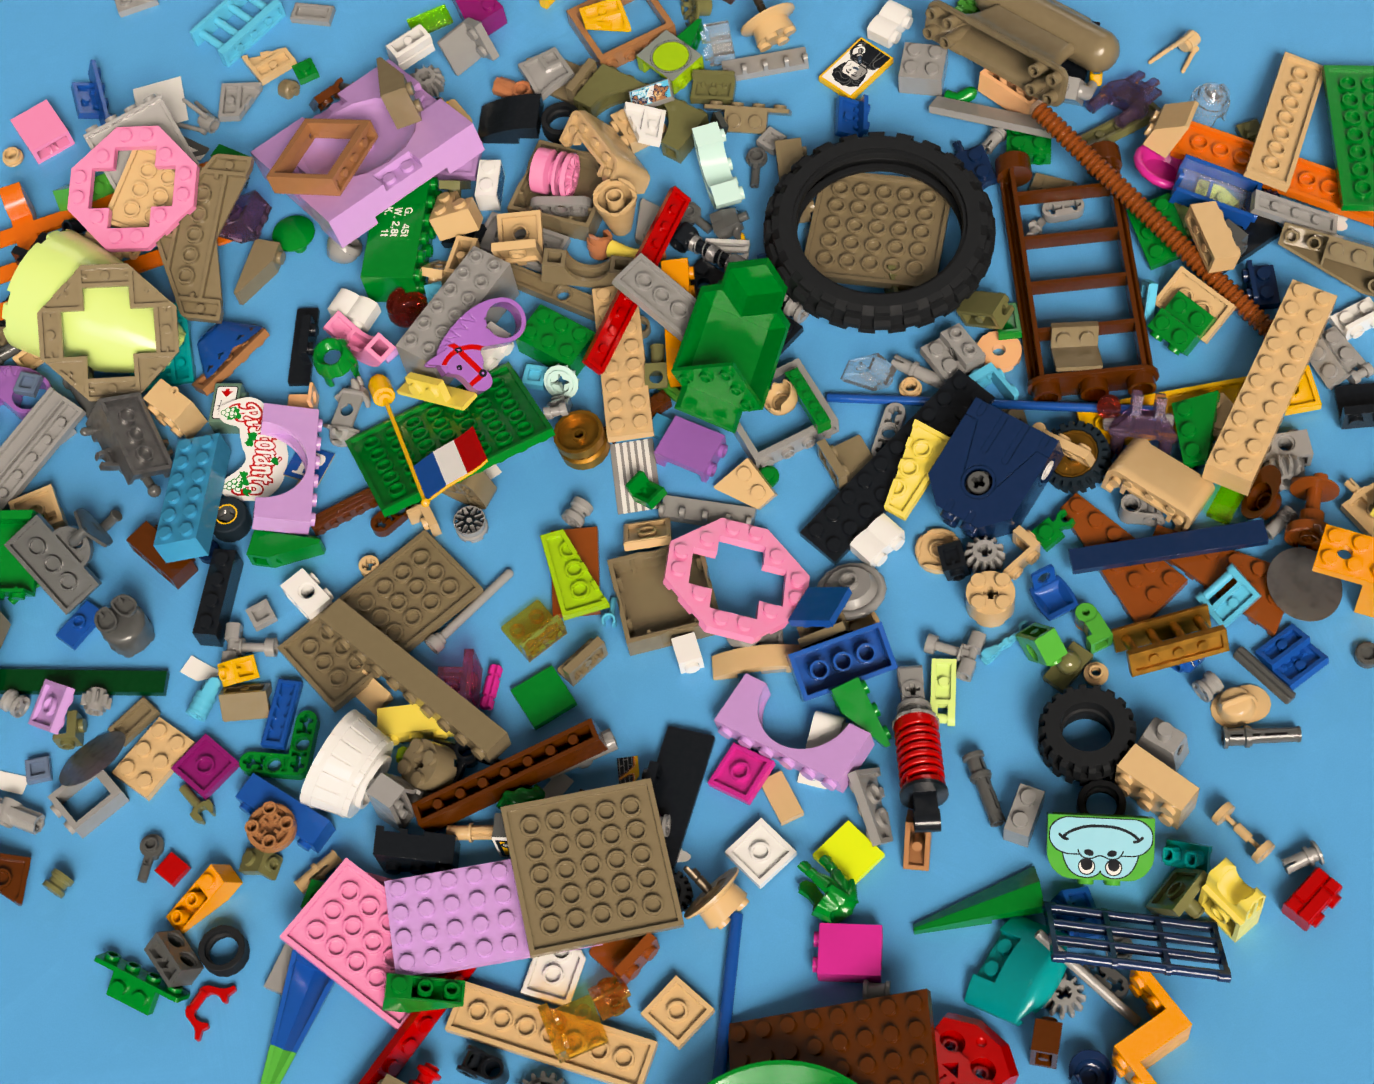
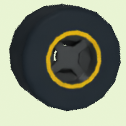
M235 497L221 498L213 534L223 542L239 541L251 529V514L241 500Z

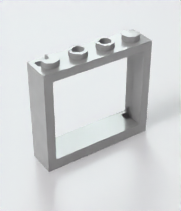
M799 358L777 368L772 383H783V379H785L784 373L798 367L830 418L831 429L818 434L812 425L758 452L739 422L736 433L733 434L748 458L753 461L758 469L768 465L773 466L783 459H789L795 453L803 449H809L818 441L824 438L829 439L831 435L839 432L838 418Z

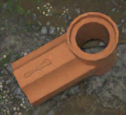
M497 77L493 82V94L503 98L533 94L532 88L527 81L515 82L504 77Z

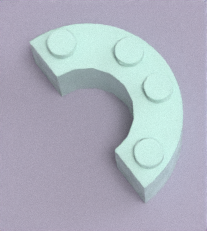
M717 121L692 128L700 170L713 208L717 210L741 203L745 199L742 186L738 184L737 177H732L731 174L733 165L730 157H726L723 142L727 140L724 129H719Z

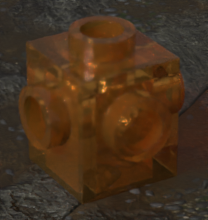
M616 975L603 978L597 985L588 989L602 1021L612 1016H619L631 1007L627 999L631 996V993L625 981L619 983Z

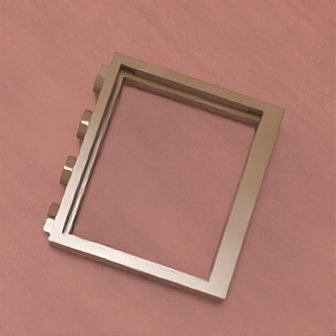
M587 0L566 11L569 25L592 59L596 61L598 68L602 63L609 67L617 68L637 58L636 55L665 30H668L677 37L675 24L659 1L646 0L663 25L603 54L585 29L579 8L605 0ZM621 0V3L624 6L634 0Z
M305 118L266 178L274 193L341 196L376 142L378 135L371 120ZM315 138L350 139L328 174L292 173Z

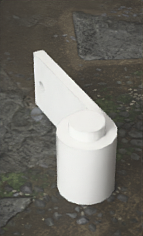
M816 711L805 749L823 745L837 737L849 724L846 723V717ZM799 772L798 783L827 790L821 782L808 780Z

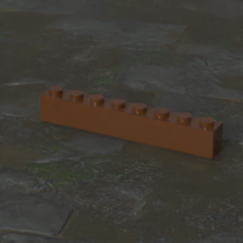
M590 718L412 803L418 825L426 832H436L447 825H451L499 802L506 790L515 791L521 787L528 788L608 750L600 728Z

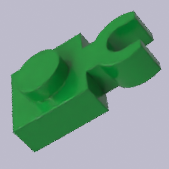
M1065 509L1058 512L1056 520L1052 521L1048 517L1031 531L1046 552L1065 538L1061 531L1071 529L1076 523L1073 518L1068 522L1062 521L1068 515Z

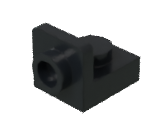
M961 540L937 546L942 569L947 581H960L965 576L971 575Z

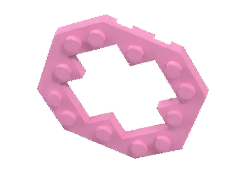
M159 126L117 127L71 169L67 209L107 251H151L157 245V241L164 235L170 234L180 224L179 221L196 210L200 168ZM156 150L155 167L158 170L175 169L172 206L151 207L149 227L111 228L112 211L110 208H92L95 172L116 171L118 151Z
M720 518L670 541L663 577L665 587L668 590L672 589L678 596L677 601L689 614L692 613L698 619V625L704 632L751 644L759 641L762 636L768 633L771 635L789 624L788 619L809 587L810 581L809 574L768 529L726 518ZM719 542L762 552L761 571L784 576L781 606L759 601L755 619L710 608L712 589L689 583L693 553L715 559Z

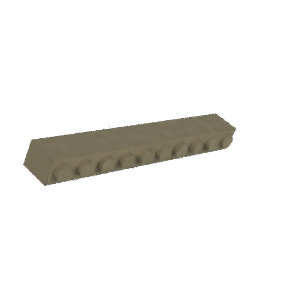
M340 598L318 617L322 624L321 630L327 637L331 638L333 636L337 639L338 645L343 650L347 651L349 649L353 652V656L359 663L369 665L371 672L375 676L385 678L386 683L392 690L401 691L407 702L411 705L417 704L420 707V711L427 718L433 717L437 721V725L444 732L450 731L454 734L455 740L463 747L465 745L470 747L473 755L480 761L484 759L491 765L511 745L509 735L503 728Z

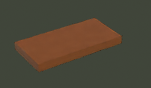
M598 527L564 529L582 562H584L592 578L600 588ZM552 580L553 618H563ZM601 610L582 616L601 615Z

